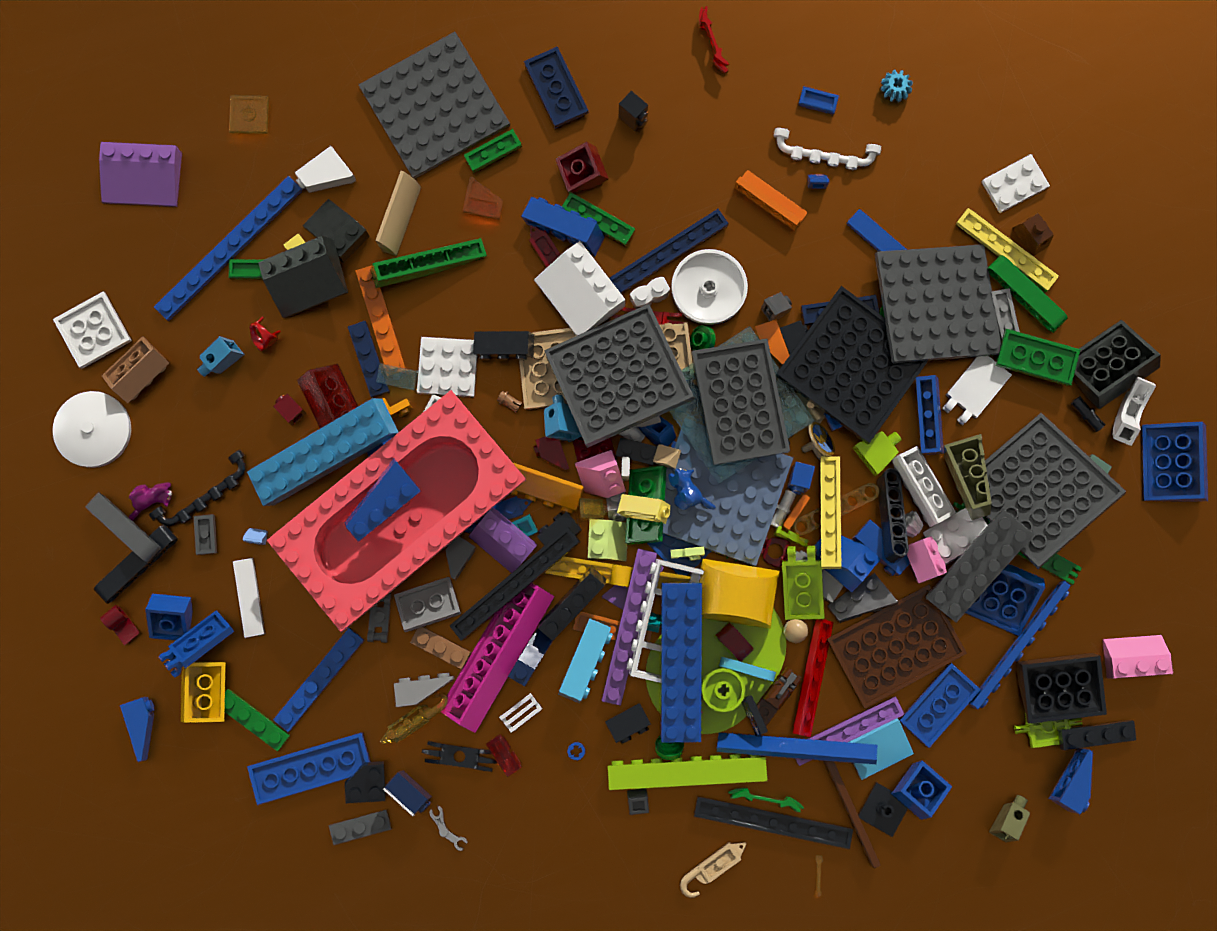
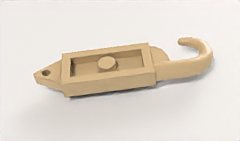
M729 842L697 865L696 868L681 879L680 889L686 897H697L699 892H689L687 884L694 878L705 884L712 882L742 860L740 857L746 843L730 844Z

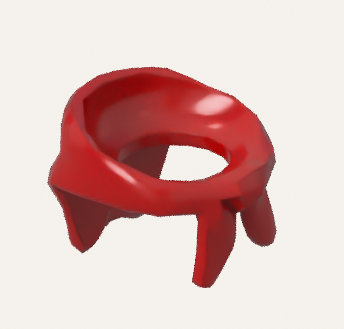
M261 317L249 326L252 341L259 351H264L278 340V335L281 332L278 330L271 334L260 324L264 317ZM256 329L260 332L262 339L257 335Z

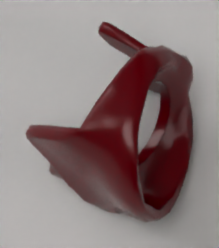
M766 537L761 551L764 561L771 566L781 568L782 561H788L787 548L790 546V542L779 537H772L770 539ZM772 544H779L783 548V554L781 557L773 559L768 555V548Z

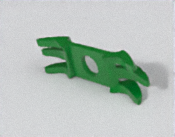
M738 788L728 792V794H732L730 797L732 799L744 797L748 801H752L754 798L778 803V807L789 806L795 812H801L800 808L804 809L798 801L788 796L783 801L752 795L749 793L748 788Z

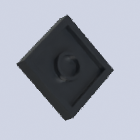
M875 782L858 816L863 821L893 837L908 808L891 794V790Z

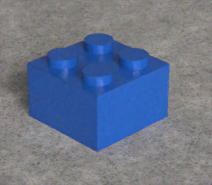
M919 761L911 765L891 794L923 820L933 816L952 786L925 762Z

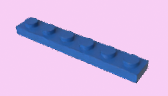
M348 628L273 720L287 732H290L365 640Z

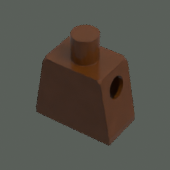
M1038 213L1013 227L1033 257L1049 247L1054 236L1047 223Z

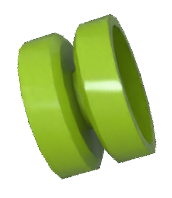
M730 669L712 670L701 682L702 700L714 711H732L744 699V682L739 674ZM721 686L725 687L726 692L724 694H721L718 691V689L721 688Z

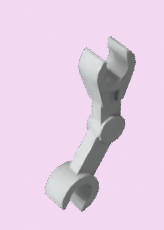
M438 806L439 816H435L431 809L430 816L437 824L440 836L453 842L455 848L462 851L463 848L458 846V841L463 840L467 844V839L465 837H457L448 831L444 823L443 809Z

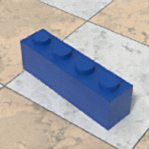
M936 375L916 377L921 453L923 455L944 454L938 377Z

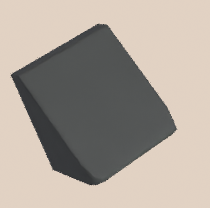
M647 789L628 790L630 815L649 813Z

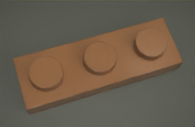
M424 627L417 628L410 642L460 669H463L471 654L470 651Z

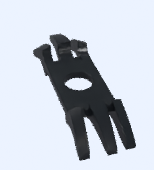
M428 741L427 745L442 748V751L422 749L424 754L440 757V760L425 758V762L492 772L493 768L477 764H497L498 761L479 756V753L495 754V750L474 749ZM456 751L464 752L465 759L463 762L455 761L454 754Z

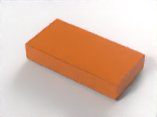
M805 494L801 496L783 523L782 529L788 531L810 497Z

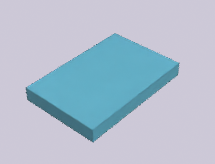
M897 718L849 742L877 745V765L853 763L861 780L914 754L902 725Z

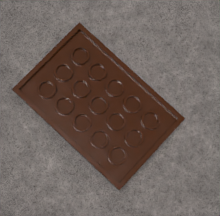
M926 585L898 600V605L885 607L827 638L835 657L864 709L967 654L946 614L926 599L925 596L931 590L930 585Z

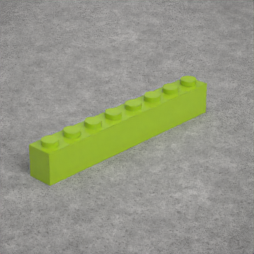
M730 754L729 758L723 759L721 755H711L710 759L702 760V756H692L688 761H682V757H679L670 762H663L662 758L651 759V763H643V759L631 760V764H623V761H611L612 765H608L609 790L767 781L766 757L761 755L741 757V754Z

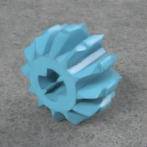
M893 70L892 74L887 73L881 81L883 85L881 91L885 92L884 98L890 96V102L894 98H896L897 102H900L902 98L907 99L908 94L912 91L910 86L913 84L911 80H908L909 74L904 76L903 70L899 74L896 70Z

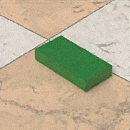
M229 259L228 278L263 280L258 262L263 260Z

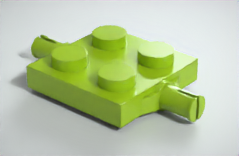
M1026 718V725L1014 726V729H1022L1015 730V734H1028L1031 748L1059 745L1058 730L1071 728L1072 726H1082V722H1076L1082 721V719L1073 718L1029 724Z

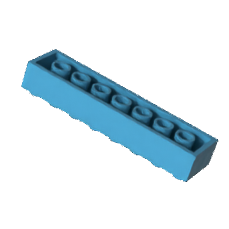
M372 398L250 469L247 473L262 505H276L391 439L399 432L383 399Z

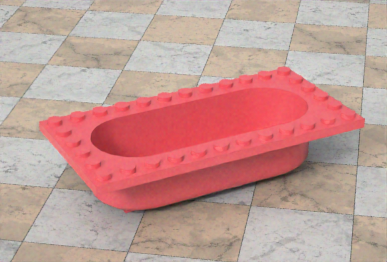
M450 390L267 539V542L336 627L343 632L527 480L454 392ZM393 458H395L421 492L358 542L346 528L345 521L364 499L367 492L373 487Z

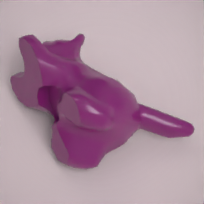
M171 483L157 484L151 489L146 485H139L134 488L129 498L135 510L129 515V519L133 521L142 510L156 502L163 503L168 507L172 492L168 490Z

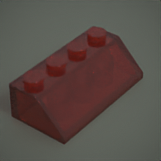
M338 364L310 369L297 380L320 429L358 407Z

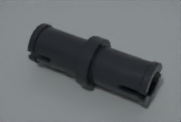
M1078 396L1070 403L1081 414L1082 420H1086L1095 432H1098L1106 425L1095 414V409L1090 408L1081 396Z

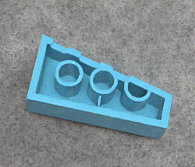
M589 618L558 695L580 703L582 698H587L590 688L587 687L589 680L594 681L598 671L594 669L597 661L601 663L605 651H602L605 643L609 644L613 635L610 633L611 627Z

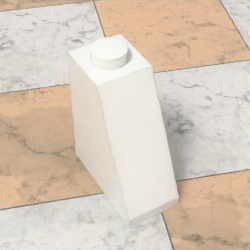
M331 146L295 172L298 177L296 182L302 189L306 188L309 193L356 181L353 173Z

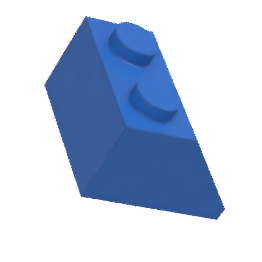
M151 595L145 609L149 638L177 640L190 630L193 612L191 597Z

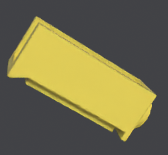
M622 494L617 513L625 518L630 517L666 524L667 518L670 515L671 505L660 499Z

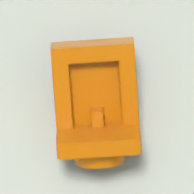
M383 398L392 419L397 416L403 417L412 409L407 398L391 407L387 400Z

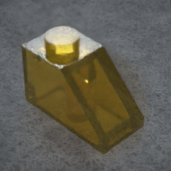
M579 498L581 522H588L590 519L604 520V516L608 515L607 504H603V499Z

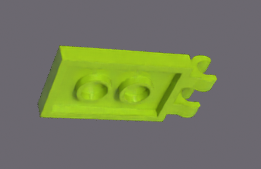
M788 546L787 548L788 561H782L785 620L825 618L821 560H816V546H807V560H796V546Z

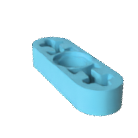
M721 657L719 663L720 667L774 682L776 675L774 671Z

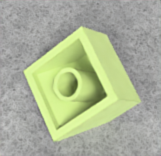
M590 519L588 560L627 561V544L625 543L626 522Z

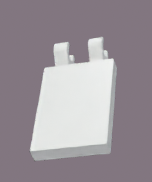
M989 356L976 357L946 394L950 399L942 409L949 413L956 404L965 411L957 421L964 425L971 416L976 419L1012 374L1004 368L995 366L996 361Z

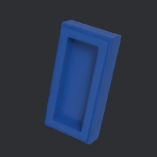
M803 86L798 106L834 115L839 95Z

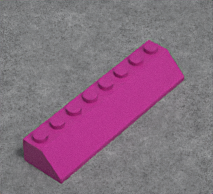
M532 583L492 617L440 706L439 711L466 729L474 733L477 731L555 596Z

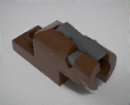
M788 667L772 683L757 704V708L766 726L803 679L799 675H795L792 672L793 670Z

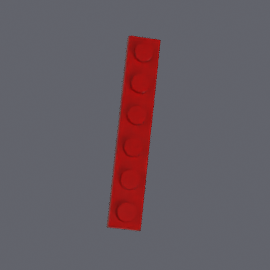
M825 619L815 620L794 722V734L811 737L829 649L827 638L831 637L834 624L832 621Z

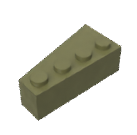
M979 434L944 445L945 461L971 520L990 515L992 503L984 459L982 435Z

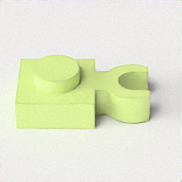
M704 547L670 551L671 559L689 557V561L701 560V556L705 555Z

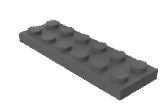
M1002 508L947 573L925 596L926 599L957 623L1033 537L1034 533Z

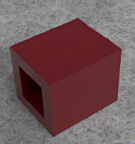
M288 394L280 396L273 406L292 426L306 414Z

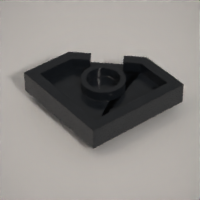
M384 761L364 762L356 773L345 781L346 803L386 800V794L383 790L385 787Z

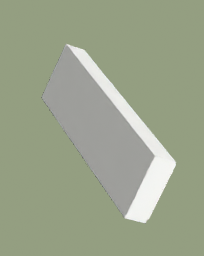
M248 558L233 561L244 637L264 635L265 630L254 559Z

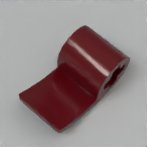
M114 605L100 617L102 623L109 630H113L123 645L128 644L140 633L118 605Z
M730 622L715 635L740 662L754 650L750 643Z

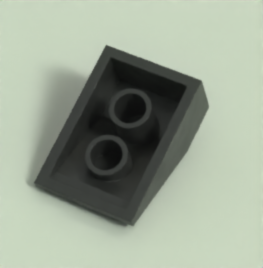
M329 199L303 224V227L315 238L325 236L334 239L338 257L343 263L369 237L367 230Z

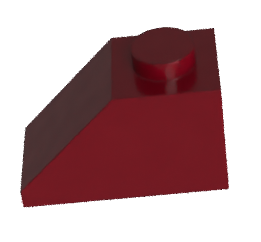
M545 436L535 440L537 445L533 447L537 457L541 456L542 461L564 472L570 471L560 439Z

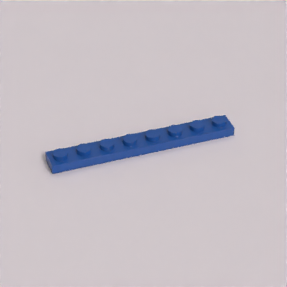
M1061 581L1057 584L1021 632L1020 636H1018L982 684L981 690L968 704L973 709H982L987 704L989 694L991 692L994 693L999 688L1001 678L1006 677L1011 672L1012 668L1010 666L1014 661H1019L1023 656L1022 650L1025 646L1028 647L1035 639L1034 634L1037 630L1041 631L1047 623L1045 622L1046 618L1049 615L1052 616L1058 609L1056 606L1060 600L1063 601L1068 596L1070 584L1066 581Z

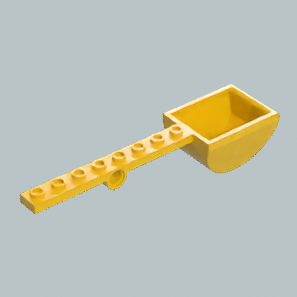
M564 556L549 568L545 574L580 579L593 567L606 578V583L629 587L633 567ZM702 559L700 569L704 573L700 575L699 583H702V618L771 629L779 571ZM660 572L657 588L662 589V583H689L691 576Z

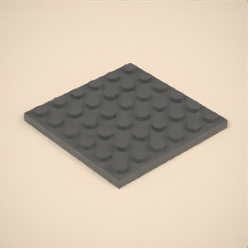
M456 32L449 34L359 84L365 98L414 179L510 126V122Z
M984 245L879 251L875 253L892 363L999 354L1001 340L991 295L992 288Z
M649 304L544 350L587 448L695 400Z
M1042 413L985 460L992 503L991 513L985 516V518L991 522L1003 508L1031 530L1034 535L1020 552L1037 569L1041 568L1126 494V491Z

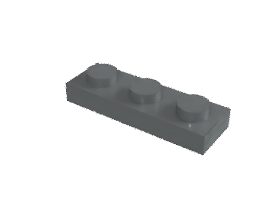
M386 809L329 825L333 845L390 830L392 826L388 810Z

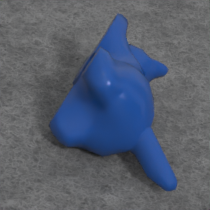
M680 468L675 469V475L673 473L668 474L670 484L678 491L674 498L675 505L678 508L686 510L688 507H693L700 503L709 509L714 510L716 508L715 505L702 497L700 490L691 481L693 469Z

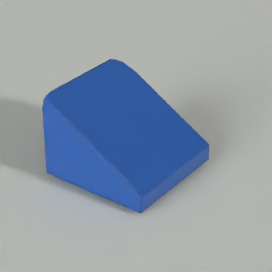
M808 175V188H827L829 184L827 175Z

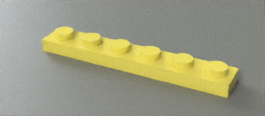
M968 208L956 223L957 226L998 257L1003 255L1009 259L1023 274L1045 292L1050 289L1059 277Z
M820 457L821 569H841L840 457Z

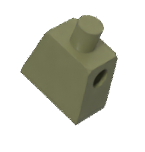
M1017 795L1014 802L1004 804L989 833L1004 842L1018 841L1030 815V812L1024 809L1028 800Z

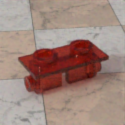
M499 734L486 743L507 777L522 767L521 761L514 751L509 753L508 750L511 747L506 741L505 736L502 737Z

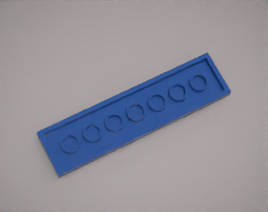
M662 583L661 742H701L702 583Z

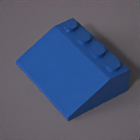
M1203 422L1142 425L1144 501H1208L1206 425Z
M1008 564L965 613L1020 636L1045 589L1044 578Z

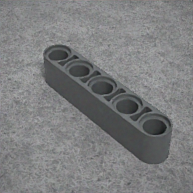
M100 492L85 506L145 562L148 563L161 549L154 540Z

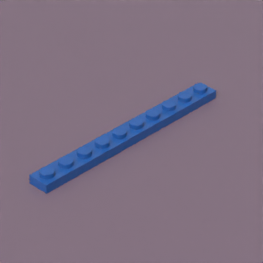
M288 176L174 286L154 308L166 320L170 321L229 263V259H233L303 191L302 188Z

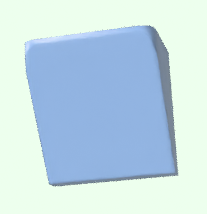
M249 528L242 540L247 543L264 545L266 544L268 532L266 530Z

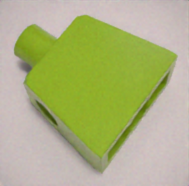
M881 431L874 436L869 444L861 441L853 447V450L871 473L876 476L899 453L895 445L902 441V439L895 431L888 437Z

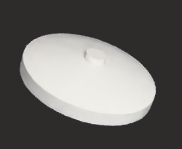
M715 249L699 250L685 257L674 272L671 286L673 300L679 311L688 319L704 325L720 324L736 315L744 304L748 288L746 274L740 263L731 255Z
M89 391L71 397L61 406L53 423V438L57 449L68 461L82 467L96 468L113 462L124 452L131 436V421L128 412L118 400L102 392Z

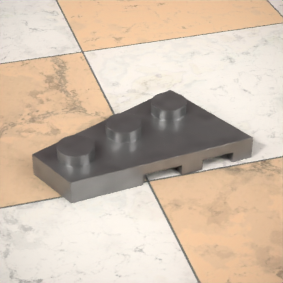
M873 573L852 593L848 591L829 604L828 609L837 621L841 623L860 617L862 614L898 605V601L877 575Z

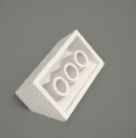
M918 446L891 460L894 469L900 473L905 488L910 492L913 502L918 506L924 521L928 523L929 527L942 522L956 513Z

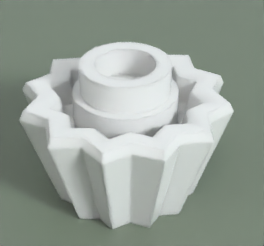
M916 511L905 514L907 536L913 538L920 533L924 525Z

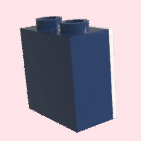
M403 770L398 772L383 789L412 816L418 812H424L431 804L429 799L432 796Z

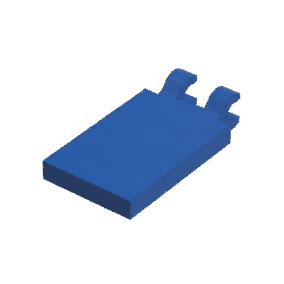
M216 610L169 645L170 649L160 654L159 659L162 662L168 659L164 665L168 671L175 667L170 673L173 677H177L181 673L183 666L187 668L232 634L234 630Z

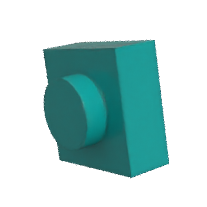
M531 514L512 522L527 536L538 532Z
M650 613L646 631L659 633L661 615Z

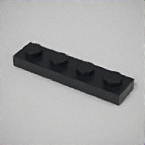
M1134 720L1058 730L1061 750L1136 740Z

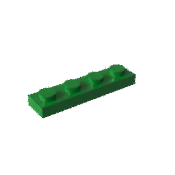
M572 192L562 205L566 211L570 212L573 210L579 213L581 217L595 219L603 234L624 246L628 244L635 232V228Z
M230 689L226 690L224 712L277 752L280 751L291 735Z

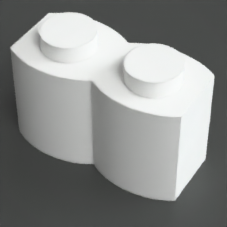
M658 277L650 281L647 286H640L634 289L630 294V301L635 309L647 304L651 306L652 303L661 302L666 299L670 288L664 277Z

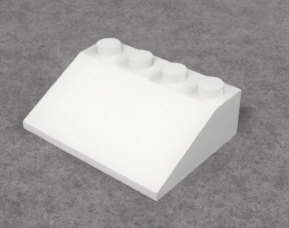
M580 241L562 253L534 279L576 336L597 327L625 307V298Z

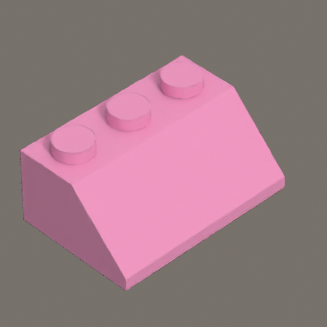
M1162 635L1102 639L1107 678L1173 674L1171 654Z

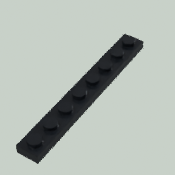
M569 527L561 531L450 625L458 638L464 641L581 543Z
M697 796L694 817L850 849L853 834L852 828Z

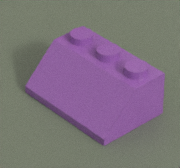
M494 507L468 536L511 573L522 564L537 546L532 539Z

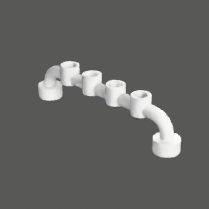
M775 128L774 137L777 138L779 149L787 154H791V159L802 160V156L810 157L809 162L818 164L820 160H827V165L838 167L839 163H844L847 169L856 170L857 166L870 165L875 160V157L881 153V146L876 144H867L865 153L869 155L866 159H860L856 156H843L838 153H826L816 149L808 150L799 146L791 147L787 146L784 142L789 137L790 131L788 129Z

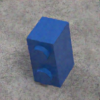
M795 462L791 467L786 489L797 495L805 494L810 489L815 466Z

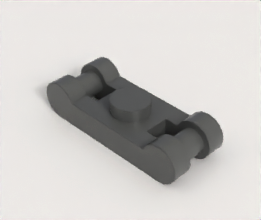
M391 593L379 601L384 602V608L377 607V603L370 609L368 642L377 640L381 641V643H388ZM376 627H382V633H375Z

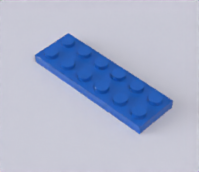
M359 733L250 765L247 768L256 803L259 805L340 781L350 776L352 777L364 762H370L363 733Z

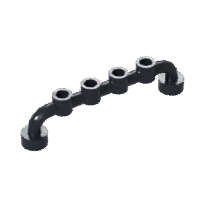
M238 450L228 457L232 465L236 463L238 465L235 473L226 477L217 486L207 491L206 494L176 513L175 516L172 518L164 517L166 511L160 506L149 514L150 518L153 521L158 520L162 525L173 526L178 522H181V524L188 522L192 518L190 516L192 512L196 510L200 513L208 507L206 502L210 499L215 502L223 496L222 491L228 487L229 490H232L239 485L237 480L244 475L246 470L243 460L245 457L244 453Z

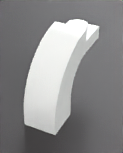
M1137 376L1130 391H1127L1116 415L1113 426V439L1132 446L1141 430L1139 425L1145 405L1156 387L1154 383Z

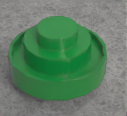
M701 325L693 330L690 337V346L693 351L714 347L716 336L713 329Z
M660 735L655 742V751L662 759L675 760L682 755L684 742H661Z

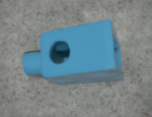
M218 337L200 355L203 364L197 370L203 377H206L210 372L220 374L244 356V353L233 340Z
M563 395L553 396V404L544 410L546 437L565 441H573L581 437L582 435L568 404L564 402Z

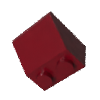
M585 142L556 158L569 193L591 189L609 180L596 146L589 142Z

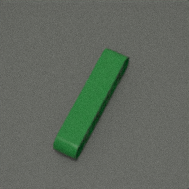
M1000 255L987 268L989 275L1004 289L1010 288L1011 296L1050 332H1055L1068 319L1066 313L1005 256Z

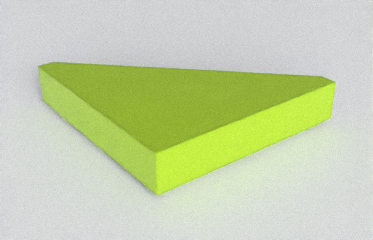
M778 526L774 530L773 536L786 539L803 547L808 545L809 541L789 530L788 532L782 531V526Z

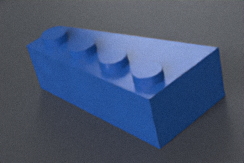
M531 197L521 216L526 224L542 231L545 230L547 234L551 231L553 236L563 242L565 239H568L570 243L575 245L580 241L593 256H596L605 238L595 219L591 217L586 219L581 217L576 211H566L562 206L558 204L551 205L540 197L538 199Z
M393 458L386 470L383 471L373 487L367 492L364 499L345 521L346 528L358 542L421 492L395 458Z

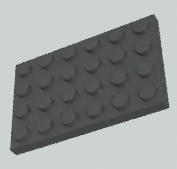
M768 339L692 351L691 355L713 466L790 452Z

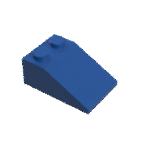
M841 535V569L825 570L852 593L864 581L881 558L867 546ZM820 538L814 545L816 546V560H821Z
M1077 748L1049 797L1051 801L1067 811L1080 815L1087 810L1089 806L1088 801L1091 797L1093 752L1091 750Z

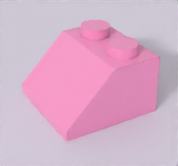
M611 450L575 463L585 493L610 498L626 492L618 464Z
M932 536L908 545L907 556L918 583L947 573L945 562L940 557L938 545Z

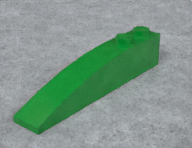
M480 238L375 262L372 264L370 271L375 287L379 288L445 271L484 258L487 255Z

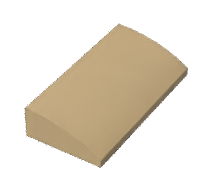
M400 171L375 240L382 252L397 256L421 189L419 183L404 171Z

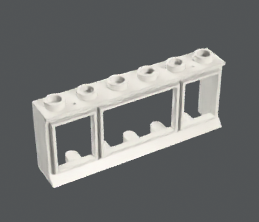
M656 559L655 563H651L649 574H652L651 581H647L645 593H647V598L641 604L640 612L643 615L636 625L638 636L637 640L633 639L631 651L634 652L632 659H628L627 670H629L630 676L661 683V675L637 670L642 647L661 652V645L644 641L655 594L662 595V589L657 588L661 567L663 565L692 572L689 583H699L700 575H703L704 571Z

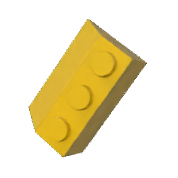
M193 662L187 668L183 666L181 722H224L225 662Z

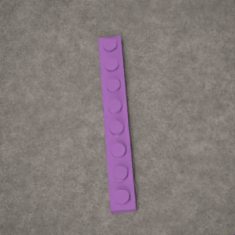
M639 548L637 550L603 692V702L621 706L629 673L627 663L628 659H632L634 651H631L633 639H637L636 625L638 620L642 619L643 613L640 612L642 601H646L647 598L645 588L647 581H651L652 574H649L651 563H655L657 553Z

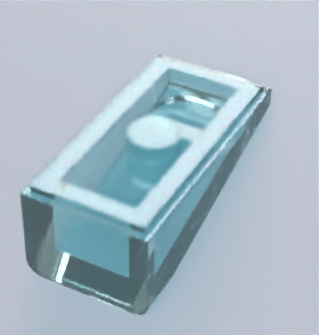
M380 363L376 382L415 390L418 371Z

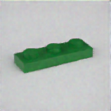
M511 129L466 153L464 158L474 173L521 148L522 144L514 130Z

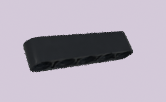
M889 468L878 478L877 489L884 555L890 563H897L907 555L909 548L901 476L896 469Z
M166 525L160 526L149 536L161 549L148 563L132 551L94 587L93 590L106 604L114 601L178 541V538Z

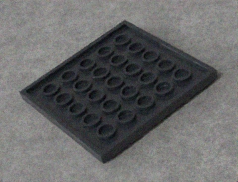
M841 286L775 376L866 444H869L928 361L892 363L885 318Z

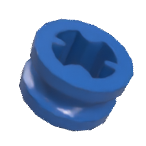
M579 742L572 743L568 747V756L573 760H580L585 754L584 746ZM575 745L579 746L578 749L580 747L582 749L578 757H574V754H571V750L574 749Z

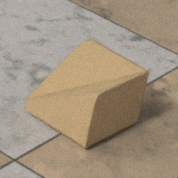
M658 445L653 462L659 466L664 465L667 468L676 469L681 450Z

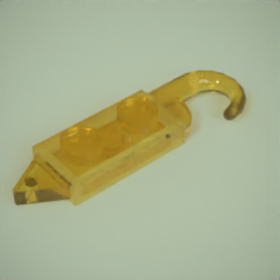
M444 693L434 694L432 696L433 699L438 697L442 699L439 704L433 708H430L428 705H419L389 725L387 732L380 740L382 744L399 743L428 723L429 719L446 707L448 702L447 695Z

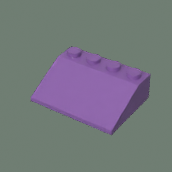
M101 142L99 165L102 203L177 207L181 151L175 145Z

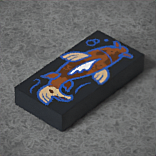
M751 695L745 697L741 703L756 736H760L768 730Z

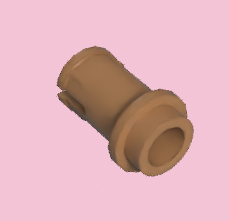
M502 391L497 401L500 405L503 404L516 413L522 402L510 396L509 392L505 393Z

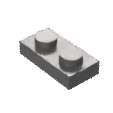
M215 515L194 516L196 555L216 554Z

